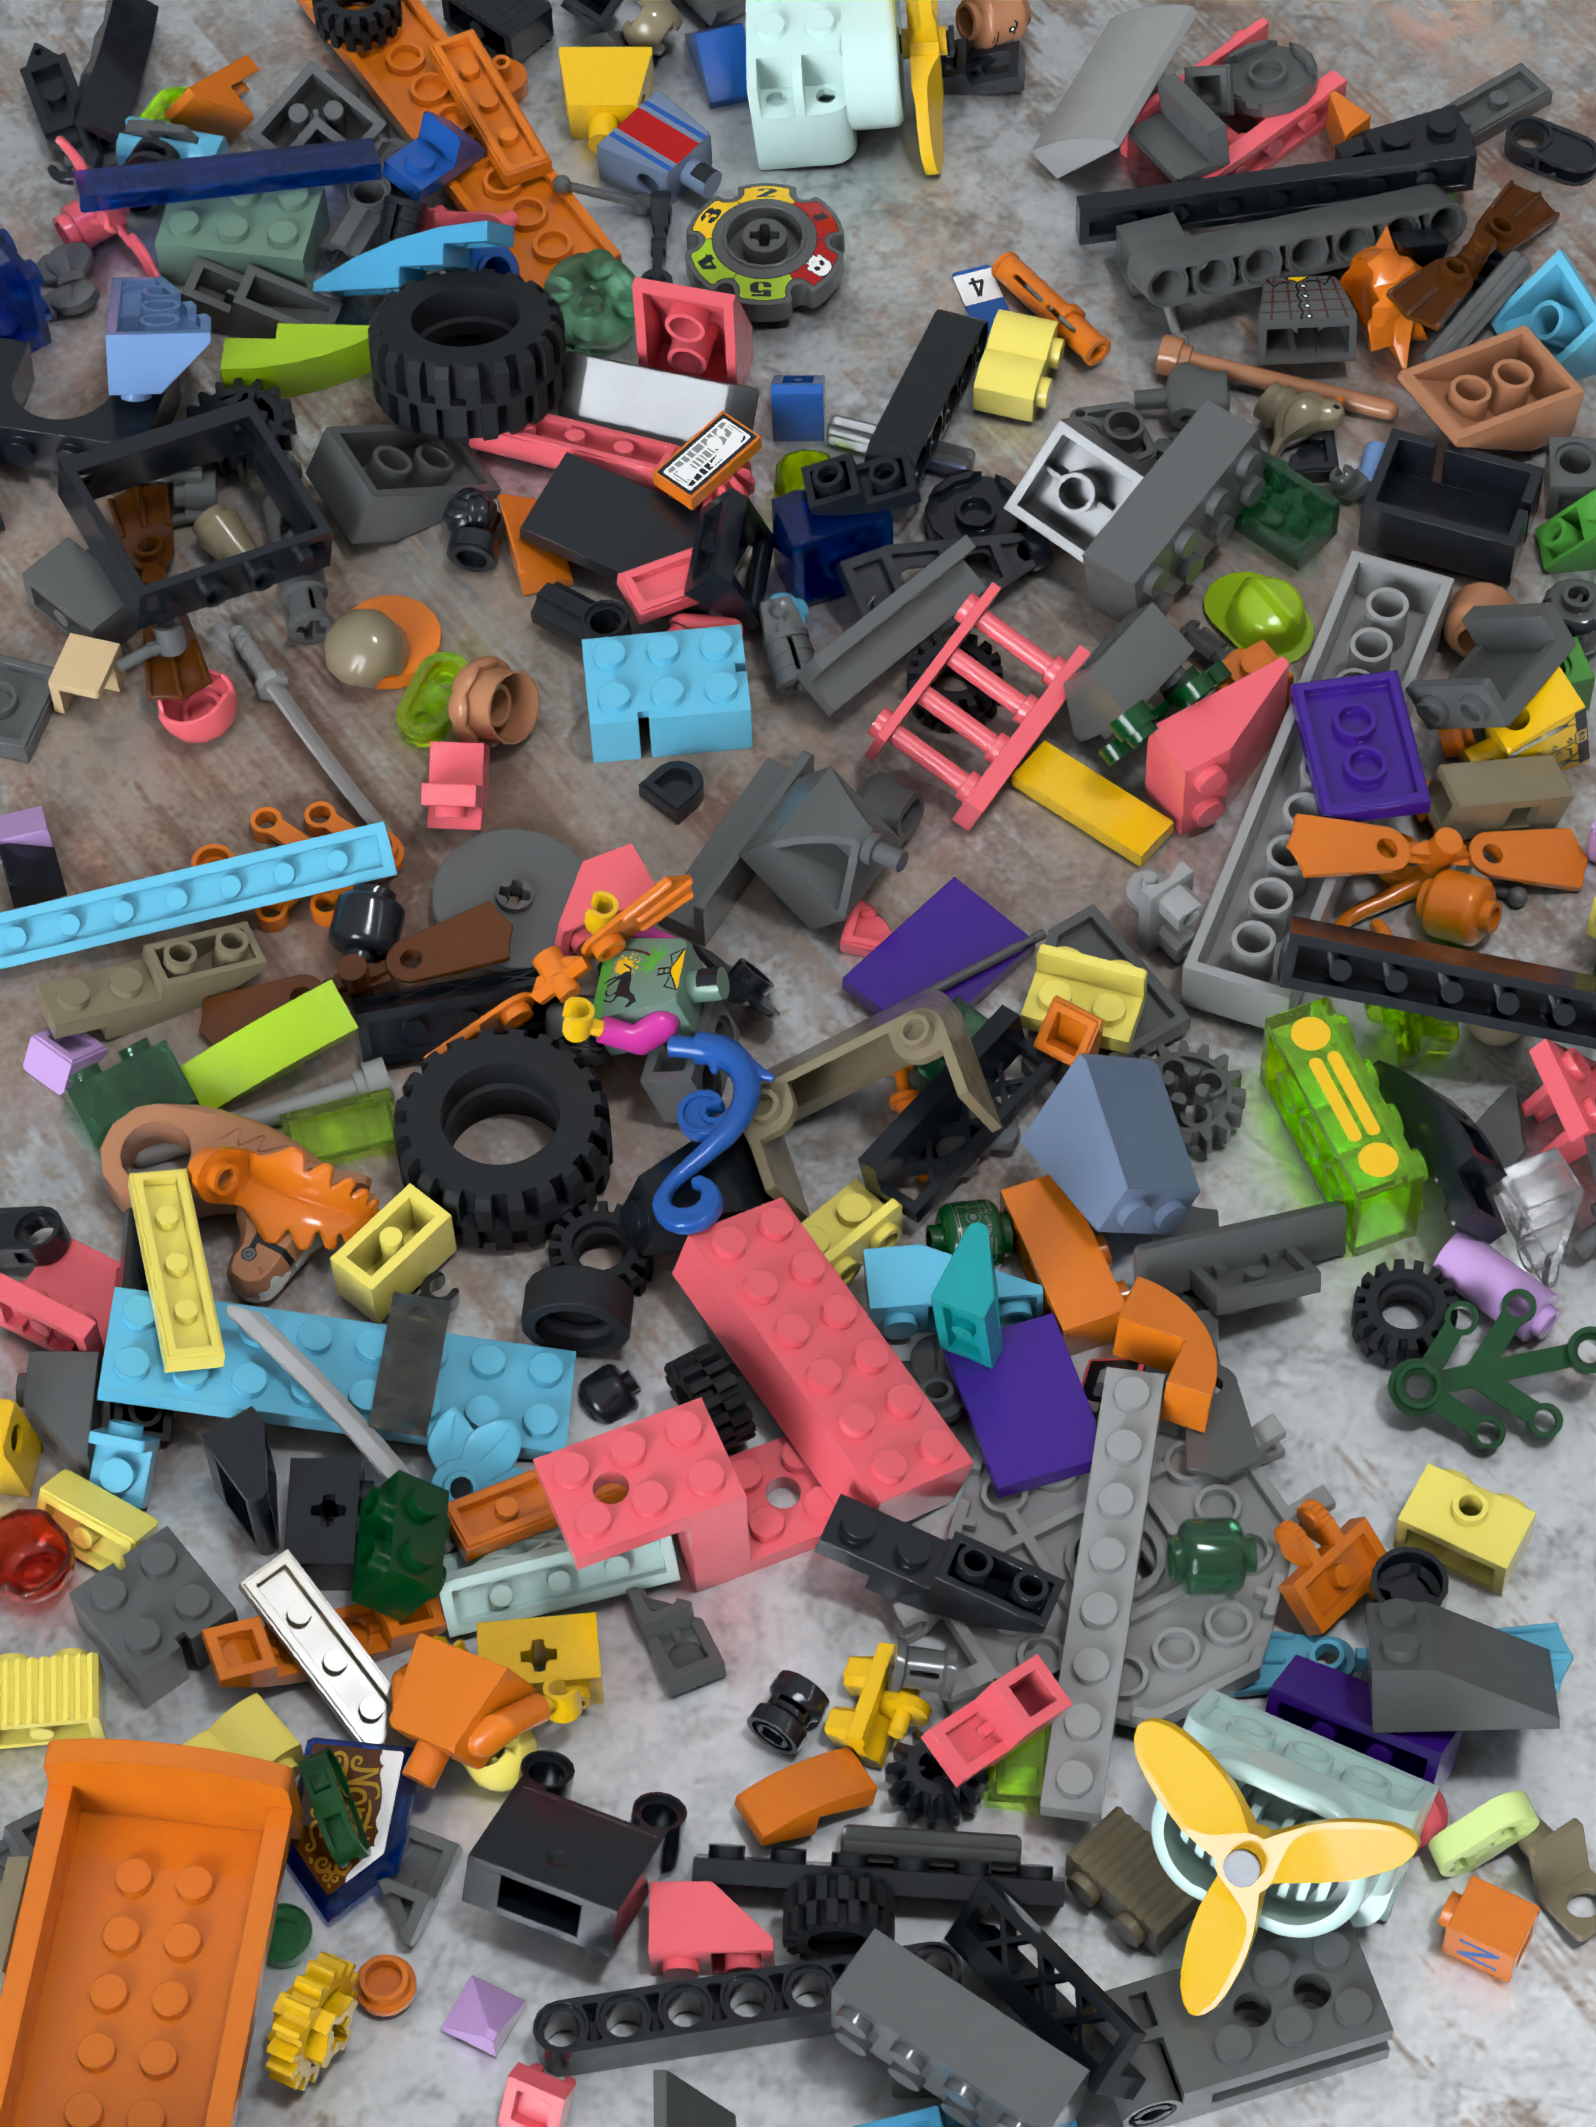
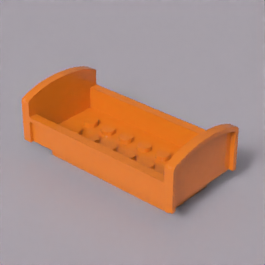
M102 1738L49 1741L43 1764L49 1784L0 1998V2127H235L291 1839L300 1840L304 1822V1813L293 1770L286 1765L264 1759L181 1744Z

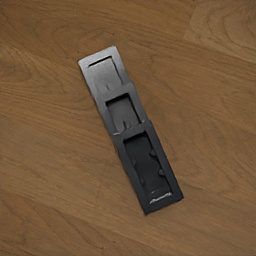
M148 0L106 1L103 22L94 35L91 57L80 77L73 123L115 145L119 133H123L126 127L125 120L132 110L154 35L159 6Z

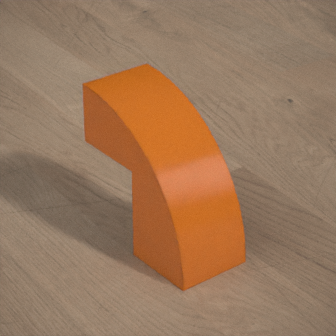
M1138 1276L1119 1315L1113 1354L1170 1373L1166 1382L1160 1418L1205 1433L1209 1422L1217 1379V1357L1211 1336L1198 1315L1178 1296L1166 1288Z

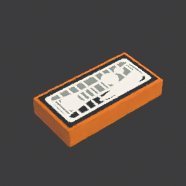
M722 411L653 472V484L693 511L762 449V438Z

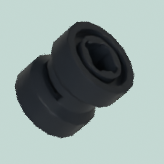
M782 1670L770 1686V1698L767 1702L759 1703L747 1719V1725L757 1738L767 1746L786 1755H795L807 1740L806 1729L810 1723H817L823 1717L830 1706V1701L826 1694L808 1678L790 1670Z

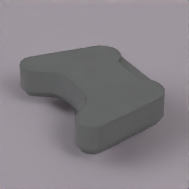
M1117 402L1076 408L1070 413V417L1077 418L1151 469L1156 463V446L1145 426L1144 418L1135 409L1133 404Z

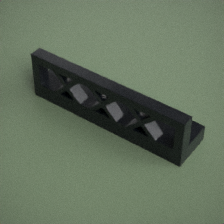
M534 967L353 997L363 1062L379 1057L383 1058L384 1064L423 1058L508 998L523 992L532 993L536 978L540 974ZM557 996L544 1005L535 1001L531 1008L533 1016L517 1029L527 1030L528 1037L537 1039L539 1034H544L546 1010L550 1005L560 1002ZM505 1030L500 1035L509 1034V1031Z
M1003 1004L971 1037V1042L991 1097L1001 1096L1002 1106L998 1109L997 1114L1003 1128L992 1133L979 1118L970 1119L969 1108L958 1097L946 1064L858 1159L866 1189L885 1203L894 1198L902 1205V1213L917 1223L923 1219L1061 1069L1060 1060L1033 1047L1034 1043L1024 1036L1020 1015ZM1019 1055L1038 1065L1029 1077L1006 1080L1005 1070ZM965 1135L966 1145L957 1155L934 1158L933 1148L942 1138ZM929 1174L930 1184L915 1200L896 1189L906 1177Z
M982 1878L944 1940L1040 2038L1090 2070L1087 2087L1095 2095L1134 2100L1147 2079L1129 2061L1145 2038L1146 2033L994 1880ZM991 1904L999 1911L1000 1930L995 1925L979 1923ZM1031 1944L1037 1950L1038 1969L1018 1949V1946ZM1069 1982L1075 1988L1076 2007L1056 1988V1984ZM1093 2007H1094L1098 2012L1093 2013ZM1105 2021L1110 2023L1120 2034L1114 2045L1094 2027V2023Z

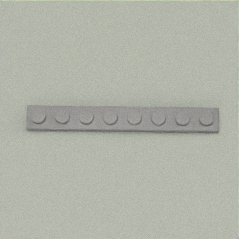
M1106 1367L1059 1676V1685L1073 1705L1052 1723L1040 1801V1815L1094 1823H1099L1102 1820L1165 1387V1374Z

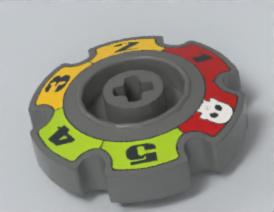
M756 183L738 187V196L732 199H723L720 196H716L702 206L695 214L686 231L687 251L685 252L686 273L691 286L736 295L750 321L774 322L790 319L793 317V308L800 305L816 308L835 291L844 274L845 237L839 218L830 206L818 197L808 200L798 198L796 187L777 183Z

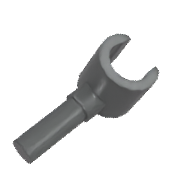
M176 617L168 623L155 624L153 628L156 640L148 642L145 646L116 660L121 672L159 654L164 657H175L182 654L186 649L187 640L180 619Z

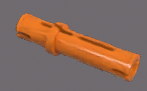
M1013 251L1006 252L995 261L991 269L992 276L1005 285L1037 317L1058 321V338L1065 339V343L1079 354L1089 366L1097 365L1108 355L1111 349L1110 340L1102 336L1085 319V312L1077 304H1068L1046 281L1041 279L1031 268L1023 263ZM1027 284L1043 298L1042 302L1026 288ZM1061 315L1076 329V332L1063 323L1059 316Z

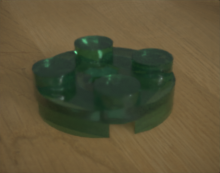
M594 249L589 253H577L563 259L550 271L543 287L545 292H548L558 303L560 311L563 313L566 347L573 350L576 346L581 349H591V353L595 354L607 353L626 343L635 330L632 290L635 275L625 264L614 259L613 255L604 249ZM591 293L592 295L597 294L603 299L601 302L602 311L597 313L592 307L585 310L581 308L580 304L584 299L583 294Z

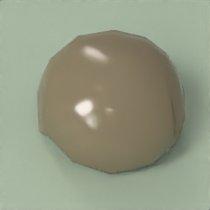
M354 609L345 613L334 622L323 642L327 669L337 679L346 685H356L372 689L376 688L378 682L386 676L401 675L406 668L411 651L407 633L386 614L376 609Z

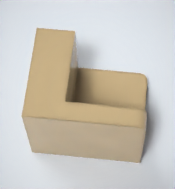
M74 633L69 634L48 680L55 712L66 714L75 694L97 699L101 697L104 689L120 692L127 673L126 671L121 672L116 663V660L123 657L119 643Z

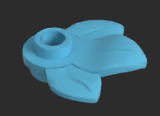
M449 1407L437 1419L429 1435L427 1451L436 1468L430 1483L448 1490V1502L455 1500L450 1493V1485L458 1477H465L469 1481L470 1491L468 1494L525 1473L522 1469L513 1466L519 1457L522 1445L521 1429L517 1419H497L480 1425L473 1430L467 1419L458 1409Z

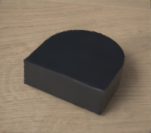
M683 761L668 762L659 766L639 784V796L679 825L703 801V776L690 763Z

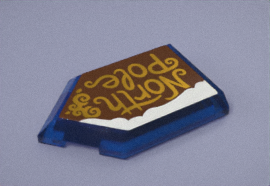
M316 1737L307 1740L304 1757L325 1747H329L336 1755L347 1778L371 1847L370 1857L363 1860L353 1858L350 1860L351 1865L343 1869L336 1864L322 1836L300 1773L297 1789L304 1813V1822L300 1840L291 1839L286 1863L330 1925L350 1910L349 1906L376 1885L380 1887L379 1880L384 1878L391 1879L400 1872L418 1784L402 1774L413 1748Z

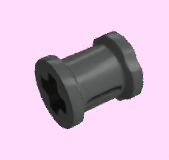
M896 1637L890 1662L888 1691L899 1693L901 1688L938 1693L939 1699L950 1700L956 1677L958 1648L947 1645L943 1651L909 1646L906 1639Z

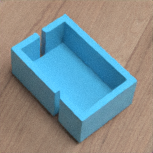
M741 624L581 639L593 763L641 759L638 718L649 717L652 758L753 748L751 704Z

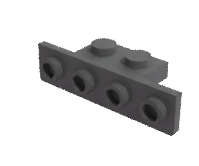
M1336 1200L1137 1245L1134 1248V1283L1139 1276L1166 1288L1173 1294L1192 1290L1216 1316L1238 1315L1246 1309L1271 1303H1290L1298 1297L1321 1292V1271L1312 1262L1346 1254L1347 1207L1341 1201Z

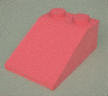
M639 277L634 278L632 290L638 365L725 383L745 385L754 359L752 324L736 295Z
M1284 656L1158 722L1156 726L1159 729L1148 737L1145 793L1164 816L1174 821V828L1181 836L1197 827L1204 828L1213 824L1228 810L1275 741L1285 717L1290 663Z

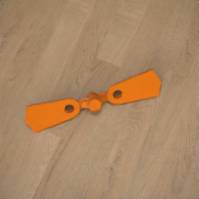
M1299 813L1293 818L1292 832L1286 848L1290 850L1298 862L1304 878L1395 873L1402 870L1407 863H1418L1424 873L1435 875L1447 865L1470 866L1471 863L1479 873L1489 878L1579 891L1583 887L1584 872L1589 860L1570 828L1482 832L1470 841L1467 849L1466 844H1463L1461 835L1449 827L1440 828L1430 840L1412 842L1407 841L1397 830L1387 826ZM1377 846L1387 849L1391 858L1382 856ZM1483 852L1490 853L1495 858L1496 863L1487 861L1483 856Z
M691 875L664 877L593 934L581 948L583 956H564L558 946H551L541 951L532 960L534 967L540 974L536 978L532 993L523 992L508 998L425 1055L423 1059L434 1051H437L440 1055L447 1051L446 1043L462 1036L465 1041L478 1038V1031L494 1029L495 1035H500L505 1030L509 1031V1028H519L533 1016L531 1008L535 1001L544 1005L555 996H557L561 1003H565L568 998L577 997L582 991L577 980L592 969L591 960L588 958L596 957L598 962H604L615 957L626 947V939L639 930L646 931L694 897L692 891L694 881Z

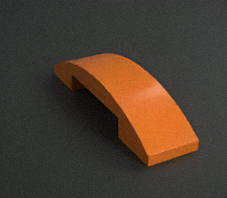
M438 1595L434 1599H429L402 1622L360 1604L334 1609L374 1663L413 1648L420 1633L434 1637L447 1631V1624ZM260 1616L202 1629L201 1637L219 1687L257 1688L308 1681L267 1626H263Z

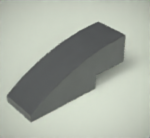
M197 256L181 293V302L192 301L197 305V314L206 313L211 317L212 330L240 338L275 339L278 323L335 324L343 305L339 301L313 292L308 288L250 264L245 274L242 275Z

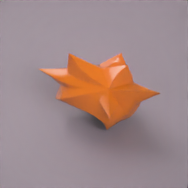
M1387 225L1375 246L1361 250L1352 258L1349 269L1340 279L1339 283L1355 308L1370 352L1388 347L1402 370L1407 369L1411 340H1427V336L1422 324L1406 319L1399 309L1386 297V293L1391 287L1422 267L1411 258L1398 254Z

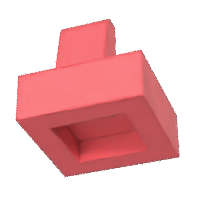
M518 2062L507 2077L497 2124L504 2127H566L576 2080L567 2076L562 2081L544 2073L545 2066L539 2063L527 2066Z

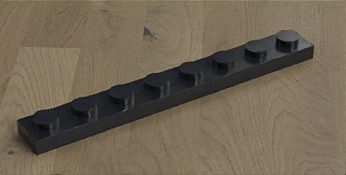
M1465 141L1076 196L1075 231L1079 246L1116 241L1117 225L1174 212L1182 230L1185 231L1264 220L1422 184L1437 185L1447 194L1473 190L1477 153L1473 141Z

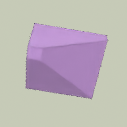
M471 1975L441 2029L497 2057L525 2008L526 2001Z

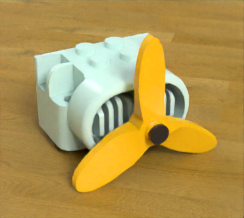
M746 0L747 95L759 170L843 163L856 152L857 130L894 128L902 125L905 119L903 59H910L911 86L915 101L917 132L923 167L927 176L940 175L943 167L944 91L941 56H947L948 50H950V55H955V37L953 25H948V30H946V25L939 26L938 1L906 0L908 28L902 29L899 0Z
M1213 1689L1207 1692L1189 1710L1183 1728H1180L1173 1722L1160 1718H1146L1137 1726L1134 1735L1135 1754L1148 1783L1157 1797L1151 1822L1152 1841L1156 1855L1170 1879L1184 1892L1202 1901L1186 1941L1181 1968L1180 1990L1183 2004L1188 2013L1193 2016L1204 2015L1216 2008L1225 1997L1245 1965L1258 1926L1282 1936L1309 1938L1333 1931L1349 1919L1353 1927L1370 1926L1379 1919L1384 1922L1389 1920L1411 1859L1421 1843L1420 1836L1439 1786Z

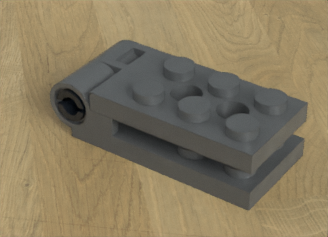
M1350 1919L1337 1929L1319 1936L1309 1938L1285 1936L1252 1946L1245 1965L1229 1992L1216 2008L1204 2015H1191L1183 2004L1180 1990L1181 1968L1104 1991L1146 2033L1145 2038L1129 2062L1147 2080L1134 2100L1113 2097L1123 2127L1169 2126L1387 2059L1390 2051L1387 2041L1392 2039L1394 2031ZM1310 2002L1318 2005L1320 2008L1309 2009L1303 2007L1300 2003ZM1093 2007V2013L1098 2012V2011ZM1252 2020L1258 2022L1261 2026L1249 2027L1240 2022ZM1108 2021L1094 2023V2027L1114 2045L1120 2034Z

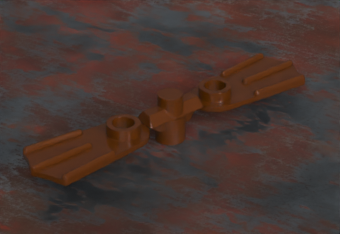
M1510 180L1478 220L1469 242L1462 247L1455 257L1447 256L1434 260L1391 287L1387 291L1386 297L1399 309L1406 319L1439 331L1470 291L1473 281L1478 278L1488 260V256L1494 250L1502 252L1514 250L1559 219L1560 213L1555 212L1542 197L1541 191L1536 193L1514 184L1513 180Z
M165 482L161 485L142 484L130 488L114 498H108L107 503L126 555L135 570L143 572L142 580L144 585L168 578L166 566L175 555L172 495L169 483ZM149 548H155L152 551L144 552ZM187 614L178 617L181 625L184 627L187 640L184 652L175 657H164L159 654L154 658L151 657L144 661L146 694L149 701H184L198 690L213 683ZM154 625L143 628L144 646L146 643L156 640Z
M487 901L399 940L388 951L386 961L366 963L365 959L358 954L346 955L337 964V974L322 982L325 983L332 979L341 997L350 995L353 999V997L372 994L373 986L392 980L391 976L399 982L413 984L507 962L510 960V942L513 925L498 912L490 901ZM418 957L422 959L421 963L415 968L408 969L403 967L405 961L409 958ZM300 974L206 997L203 999V1015L199 1032L208 1042L215 1045L271 1011L318 987L322 982L314 976Z

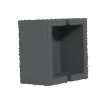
M168 1526L123 1555L126 1564L125 1568L119 1570L112 1563L69 1592L79 1626L146 1709L190 1679L183 1651L178 1641L186 1637L193 1663L201 1671L211 1664L201 1637L202 1629L239 1621L234 1606Z

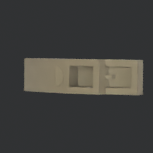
M244 921L146 944L143 947L142 959L38 983L36 999L54 1039L101 1029L105 1040L149 1028L203 1006L204 998L230 992L265 970L267 961L248 922Z

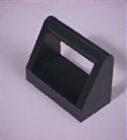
M733 488L728 489L700 509L684 595L722 616L739 620L744 628L756 629L760 626L759 606L760 602H763L765 599L775 536L750 499ZM740 541L753 548L745 590L734 575Z
M253 1406L201 1437L215 1492L258 1552L263 1555H272L280 1547L278 1481L265 1423Z

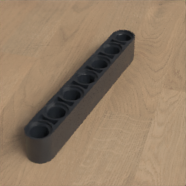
M923 1942L903 1946L961 1985V1961L958 1954L949 1945L941 1942ZM857 1953L557 2000L546 2004L538 2011L534 2019L533 2035L540 2064L545 2066L547 2072L556 2076H575L833 2035L837 2029L831 2026V1990ZM808 1991L820 1993L826 1998L825 2001L815 2007L802 2006L795 1999ZM746 2001H754L764 2007L758 2015L752 2017H743L733 2011L740 2003ZM684 2011H693L702 2016V2019L697 2024L690 2027H681L672 2022V2019L678 2013ZM621 2021H632L640 2026L638 2031L627 2037H619L610 2032V2029ZM562 2030L571 2031L578 2035L572 2044L564 2047L554 2046L548 2042L554 2033Z

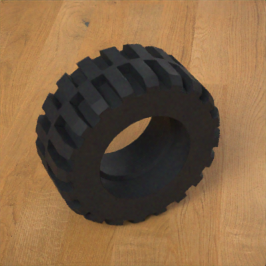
M467 268L453 269V273L440 274L439 272L427 274L424 280L418 282L411 280L403 284L398 293L392 291L388 294L382 303L378 305L369 321L368 339L374 397L382 411L393 422L400 423L405 430L411 433L423 432L427 438L440 441L443 437L454 438L455 442H469L471 438H483L484 441L498 439L499 434L506 432L513 435L523 431L528 423L531 422L535 425L544 419L547 413L552 411L560 401L567 387L568 374L563 313L560 311V307L548 292H545L539 284L532 280L525 282L520 275L507 272L505 275L498 274L495 269L481 268L480 271H467Z
M509 1028V1034L495 1035L494 1029L478 1031V1038L465 1041L463 1036L446 1043L447 1051L440 1055L437 1051H434L420 1062L422 1074L415 1071L409 1075L402 1087L404 1096L396 1101L394 1111L395 1128L393 1132L403 1187L405 1188L411 1183L451 1214L454 1234L456 1236L458 1233L463 1236L464 1245L481 1249L484 1242L495 1243L497 1250H514V1243L528 1241L529 1247L546 1243V1235L552 1232L555 1224L563 1227L562 1216L570 1211L574 1216L579 1215L578 1206L588 1203L591 1212L597 1205L596 1193L600 1194L605 1191L609 1182V1165L613 1163V1143L607 1095L602 1093L601 1080L594 1069L585 1067L584 1058L569 1047L560 1051L558 1040L544 1034H539L538 1038L534 1039L528 1037L527 1030ZM501 1114L528 1116L539 1120L555 1132L550 1141L536 1154L510 1164L493 1165L477 1162L462 1155L453 1147L460 1135L470 1126L485 1118Z

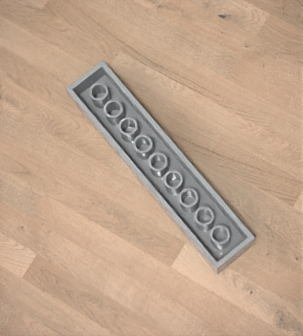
M1352 550L1298 683L1397 670L1409 717H1411L1415 706L1406 692V687L1413 680H1425L1444 632V621L1452 601L1454 578ZM1291 702L1184 962L1180 1004L1283 1035L1287 1034L1303 991L1278 986L1277 965L1288 916L1330 923L1348 876L1304 878L1298 862L1290 850L1286 848L1292 832L1293 818L1297 813L1319 816ZM1362 821L1361 823L1369 824L1370 821Z

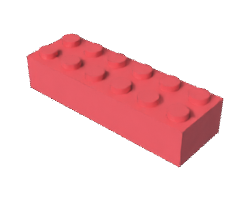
M783 1197L719 1221L705 1231L687 1236L672 1275L835 1505L840 1494H843L896 1519L907 1522L955 1500L974 1461Z

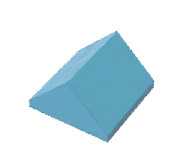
M1559 249L1509 297L1489 322L1497 335L1526 325L1574 380L1577 381L1596 374V299L1566 252Z

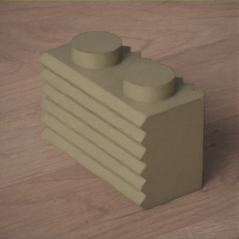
M1116 1806L1066 1854L1065 1875L1068 1877L1066 1884L1072 1894L1088 1907H1093L1096 1903L1113 1917L1111 1923L1117 1934L1126 1943L1135 1948L1143 1944L1155 1955L1159 1954L1163 1947L1167 1946L1171 1939L1176 1937L1180 1930L1184 1929L1195 1918L1202 1902L1184 1892L1170 1879L1158 1860L1152 1835L1149 1831L1144 1830L1140 1823L1135 1822L1131 1815L1126 1814L1122 1807Z

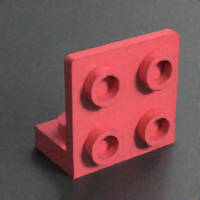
M71 1238V1244L67 1252L60 1259L48 1265L36 1266L29 1277L21 1280V1282L0 1273V1326L49 1351L99 1352L101 1361H103L116 1281V1269L120 1267L121 1262Z

